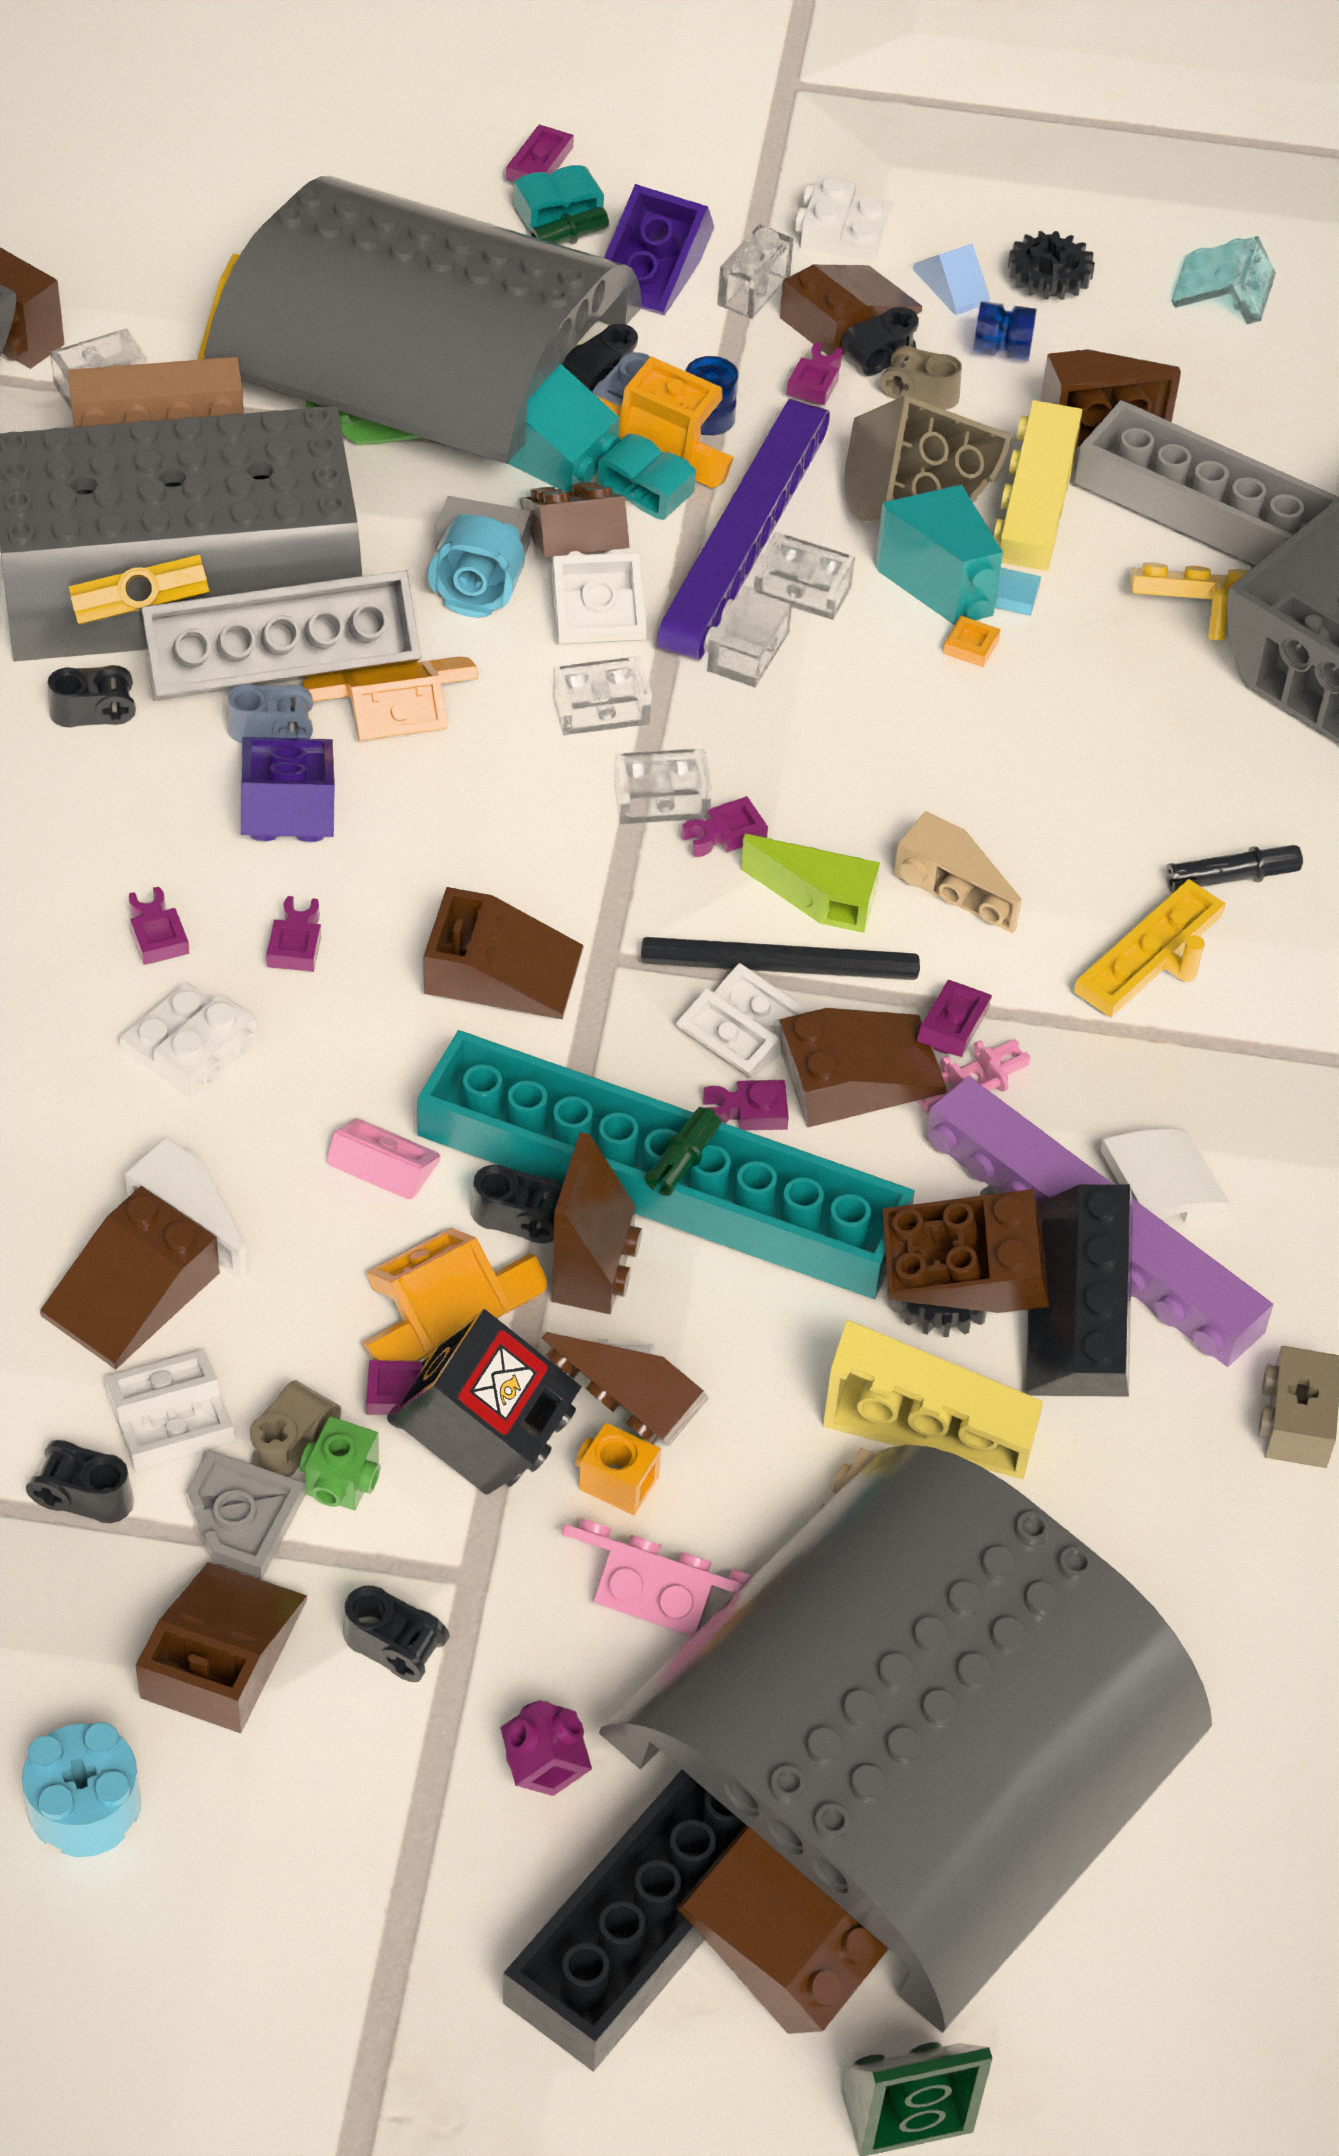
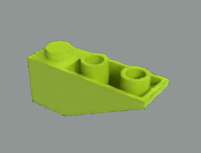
M750 834L744 835L741 860L742 871L819 924L865 933L876 896L880 862L773 840L771 838Z

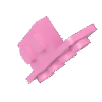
M581 1518L578 1528L564 1524L561 1533L562 1535L610 1550L593 1601L594 1603L694 1636L700 1630L714 1586L737 1593L753 1577L731 1569L729 1578L710 1573L711 1561L681 1552L678 1562L659 1556L660 1544L631 1535L628 1545L609 1539L610 1527Z

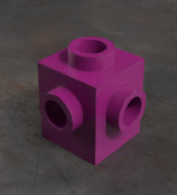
M538 1700L524 1706L520 1710V1714L500 1727L506 1748V1760L511 1768L515 1786L554 1796L592 1770L583 1737L584 1728L577 1716V1712Z

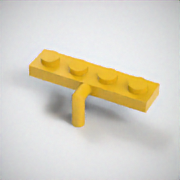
M1145 562L1142 564V568L1131 567L1129 585L1132 593L1213 599L1208 638L1212 640H1225L1229 587L1249 571L1230 569L1227 575L1211 574L1210 568L1202 566H1186L1185 572L1169 571L1168 565Z
M1188 879L1076 980L1074 993L1111 1018L1164 969L1184 982L1193 981L1197 976L1205 946V941L1200 936L1223 915L1226 903Z

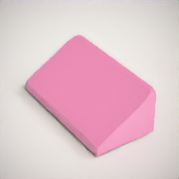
M356 1118L334 1132L327 1163L334 1168L401 1197L412 1199L418 1194L440 1162L441 1155L436 1151Z

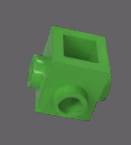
M329 1416L317 1442L310 1441L302 1455L300 1471L305 1473L306 1495L314 1497L318 1502L326 1506H342L356 1511L364 1492L371 1494L379 1479L381 1464H379V1432Z

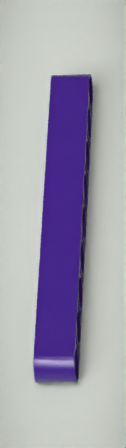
M788 399L664 615L657 635V647L659 649L697 661L702 659L820 448L829 425V410Z

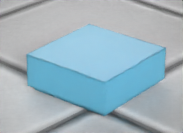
M1001 567L995 608L1032 615L1042 576Z

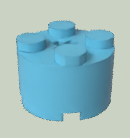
M469 514L458 515L445 530L430 562L428 581L434 593L437 590L445 599L443 603L445 606L460 615L480 618L491 615L492 611L500 607L504 608L511 599L525 564V552L520 541V532L515 526L503 524L490 517L471 516Z
M104 1722L72 1724L56 1729L47 1735L40 1736L31 1743L23 1767L22 1783L30 1824L36 1836L45 1844L48 1842L60 1848L63 1854L73 1857L99 1855L113 1849L124 1840L125 1833L134 1821L136 1823L141 1812V1794L134 1754L128 1743L118 1735L116 1728Z

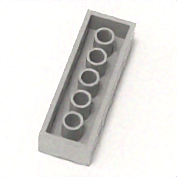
M1122 400L1119 401L1081 444L1074 482L1096 494L1255 566L1339 498L1332 493Z

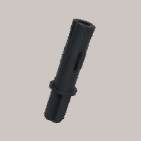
M1295 844L1260 850L1257 846H1252L1249 848V851L1244 853L1176 864L1168 863L1166 873L1172 874V876L1167 877V883L1170 891L1174 893L1188 879L1200 887L1253 879L1254 882H1262L1266 876L1301 870L1304 860L1300 847Z

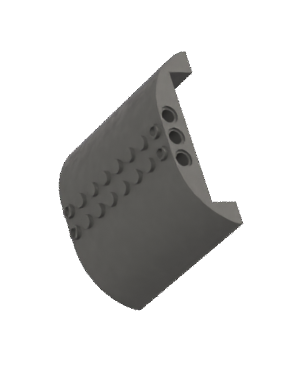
M319 176L305 184L255 232L241 252L218 302L207 340L204 359L238 357L241 380L322 406H337L338 411L507 464L525 444L528 399L598 319L614 324L627 325L641 309V290L635 272L625 264L340 178Z
M908 1444L889 1447L878 1452L600 1728L599 1734L640 1770L661 1750L912 1968L898 1995L940 2032L944 2033L1212 1727V1716L1203 1682L1191 1657L1175 1632L1156 1608L1124 1576L1030 1499L988 1470L953 1453L933 1447Z

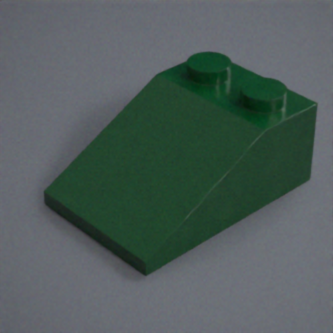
M930 2042L913 2048L905 2055L886 2058L880 2054L869 2055L860 2058L852 2066L846 2067L841 2092L859 2155L869 2156L973 2133L993 2060L990 2048L964 2043L942 2046L940 2043Z

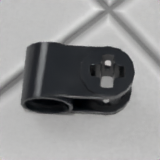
M905 307L891 308L883 314L849 327L841 337L840 348L866 376L877 375L884 369L891 367L892 354L898 347L905 346L906 344V346L916 348L913 335L918 329L919 317L914 311Z
M626 324L608 326L585 343L575 346L565 357L563 366L593 392L596 385L606 378L622 357L634 352L638 344V333L633 327Z
M122 666L65 667L57 669L48 677L49 715L51 720L61 727L72 728L101 724L120 725L130 721L135 716L136 706L129 692L132 689L133 678L131 673ZM111 678H115V689H112ZM112 702H116L117 712H113Z
M493 1164L485 1166L478 1170L474 1176L471 1215L473 1220L483 1228L523 1237L534 1243H550L554 1240L555 1209L563 1184L552 1178L530 1175L509 1169L503 1165ZM544 1192H547V1193H548V1196H547L546 1199L543 1198V1197H544V1195H543ZM538 1222H541L540 1228H536Z
M52 1440L47 1444L44 1450L46 1460L37 1476L29 1479L26 1485L28 1496L42 1507L55 1511H66L95 1519L101 1523L121 1521L130 1514L134 1506V1497L127 1465L121 1458L81 1448L63 1440Z
M373 1585L361 1586L354 1589L345 1601L344 1639L347 1645L353 1651L386 1667L405 1681L419 1682L426 1672L424 1665L436 1647H443L450 1637L448 1629L437 1617L424 1610L416 1609L387 1593L382 1588ZM373 1617L379 1621L373 1624H366L358 1619Z

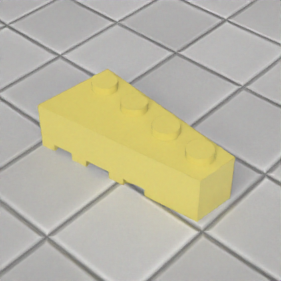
M1033 400L1029 417L1021 415L1017 441H1023L1021 451L1013 450L1009 475H1014L1015 480L1013 485L1005 484L1001 509L1007 510L1005 520L997 519L994 538L1003 551L1002 563L1049 571L1059 527V519L1062 516L1071 470L1076 457L1082 409Z
M846 1319L830 1371L823 1427L894 1446L909 1444L933 1447L958 1455L986 1470L1024 1480L1043 1401Z

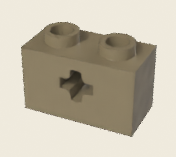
M1281 1345L1276 1364L1266 1365L1262 1385V1394L1271 1395L1270 1406L1263 1405L1258 1428V1436L1267 1437L1265 1458L1327 1468L1337 1436L1339 1355Z

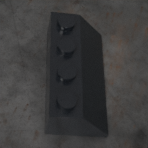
M1079 1184L1037 1203L1042 1221L1049 1307L1028 1309L1026 1394L1030 1396L1129 1397L1133 1235L1130 1184Z

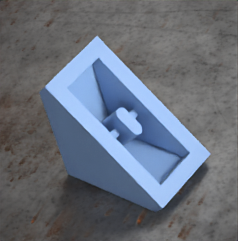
M973 243L914 263L913 270L955 316L989 304L990 297Z

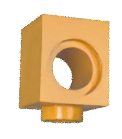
M605 1422L595 1439L588 1437L578 1452L575 1465L580 1467L579 1490L635 1516L659 1478L661 1448ZM610 1465H619V1466H622L623 1468L614 1469V1468H610V1467H608V1466H610Z

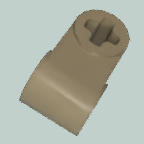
M911 346L898 347L892 354L891 367L886 369L881 376L880 385L884 393L893 399L907 395L944 410L951 409L959 403L962 364L960 360L951 355L923 351ZM908 357L906 364L903 363L904 359ZM901 383H904L903 388L899 389Z
M297 1380L291 1381L279 1393L277 1399L250 1427V1440L255 1448L252 1454V1465L291 1477L300 1467L302 1455L307 1444L310 1441L317 1442L329 1416L340 1419L341 1406Z

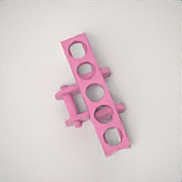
M1016 1039L992 1050L990 1047L983 1050L984 1044L979 1040L973 1044V1051L977 1061L963 1068H960L956 1062L950 1065L951 1060L948 1056L940 1059L945 1083L950 1082L953 1087L947 1089V1093L968 1076L973 1078L970 1073L976 1074L980 1079L978 1083L990 1091L997 1088L999 1091L1004 1092L1008 1089L1007 1075L1028 1066L1030 1055L1027 1052L1022 1053L1018 1048L1019 1042ZM1007 1054L1015 1056V1058L1003 1062L1001 1057ZM947 1093L928 1099L917 1100V1102L926 1113H929L930 1107Z

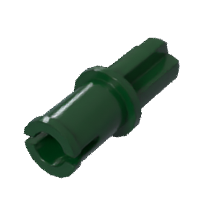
M596 207L572 216L564 213L559 220L530 228V236L559 245L568 241L570 244H575L579 237L607 228L609 226V218L606 210L602 207Z
M698 1107L677 1135H671L667 1139V1149L653 1168L645 1175V1181L652 1190L662 1180L663 1186L658 1194L670 1196L691 1166H697L701 1162V1152L721 1126V1119L716 1115V1111L711 1108Z

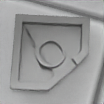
M209 1449L189 1484L186 1495L187 1503L212 1561L262 1579L306 1496L305 1483Z

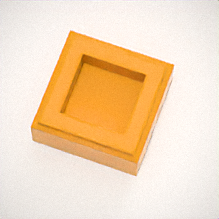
M960 616L944 643L943 654L984 667L999 641L1001 629Z

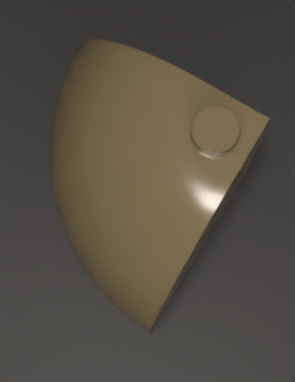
M907 395L855 417L853 421L844 476L845 497L848 508L858 520L880 525L882 502L962 485L971 501L975 502L988 483L993 482L997 477L1008 453L1012 435Z

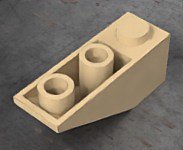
M925 811L897 845L894 875L911 885L944 899L951 905H956L984 919L989 924L996 925L1013 934L1017 929L1022 898L965 829Z

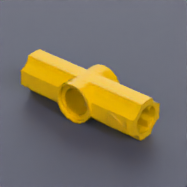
M200 554L146 568H132L125 573L68 586L79 625L134 611L139 612L141 607L167 604L210 593ZM143 578L152 584L151 595L146 600L134 601L128 597L127 588L132 580Z

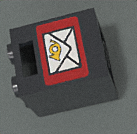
M484 1308L442 1339L436 1348L427 1354L422 1362L423 1367L401 1401L391 1409L387 1415V1420L392 1426L406 1431L485 1495H488L504 1484L508 1487L513 1486L525 1470L528 1469L534 1472L544 1463L552 1450V1447L547 1442L553 1432H560L575 1414L576 1407L571 1403L582 1386Z

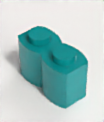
M570 165L562 167L551 174L536 172L515 180L513 205L531 232L530 228L559 220L564 213L572 216L596 207L603 208L604 193L586 166Z
M627 434L598 460L597 483L604 484V487H612V492L624 495L626 501H631L638 509L654 518L665 520L694 493L696 479L694 467L682 457L662 452L651 440L642 436Z

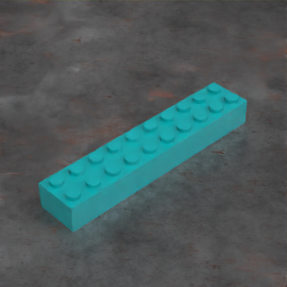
M457 1030L417 1098V1136L492 1163L503 1165L512 1170L538 1177L552 1178L562 1184L564 1183L579 1133L590 1134L635 1204V1214L874 1300L887 1275L883 1208L913 1205L915 1190L723 1122H721L720 1128L701 1152V1162L697 1166H691L670 1196L660 1195L658 1192L663 1186L662 1180L652 1190L645 1181V1175L653 1168L667 1149V1139L671 1135H677L694 1112L461 1030Z

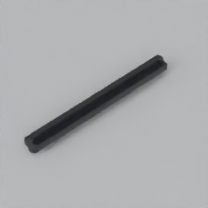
M645 937L641 942L640 958L644 964L734 969L741 963L749 970L901 980H916L920 973V958L916 953Z

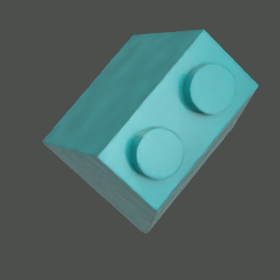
M560 363L528 399L525 444L507 464L558 489H562V491L572 492V484L590 482L598 470V460L621 440V437H619L620 417Z
M957 485L882 502L875 561L877 571L953 625L956 624L960 616L973 620L993 616L1003 551L964 487Z

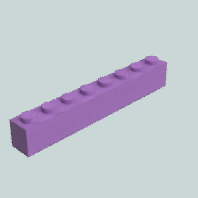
M970 1076L930 1107L926 1138L931 1141L932 1145L939 1152L948 1154L964 1166L976 1180L985 1182L990 1186H995L1003 1193L1034 1189L1037 1203L1079 1184H1113ZM1132 1198L1131 1297H1136L1153 1310L1162 1322L1178 1329L1195 1342L1204 1354L1216 1358L1228 1368L1265 1334L1274 1304Z

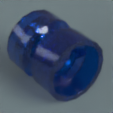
M981 301L973 354L995 357L999 351H1002L1008 359L1029 362L1037 309L1014 306L1010 311H1006L1001 303Z
M704 356L696 358L688 364L685 371L722 387V400L701 425V435L715 436L723 434L730 430L735 423L738 369L732 362L722 357Z

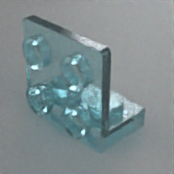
M1259 236L1246 239L1236 238L1220 246L1208 249L1198 248L1187 254L1171 298L1174 307L1231 294L1234 308L1237 311L1240 310L1247 325L1260 322L1276 271Z

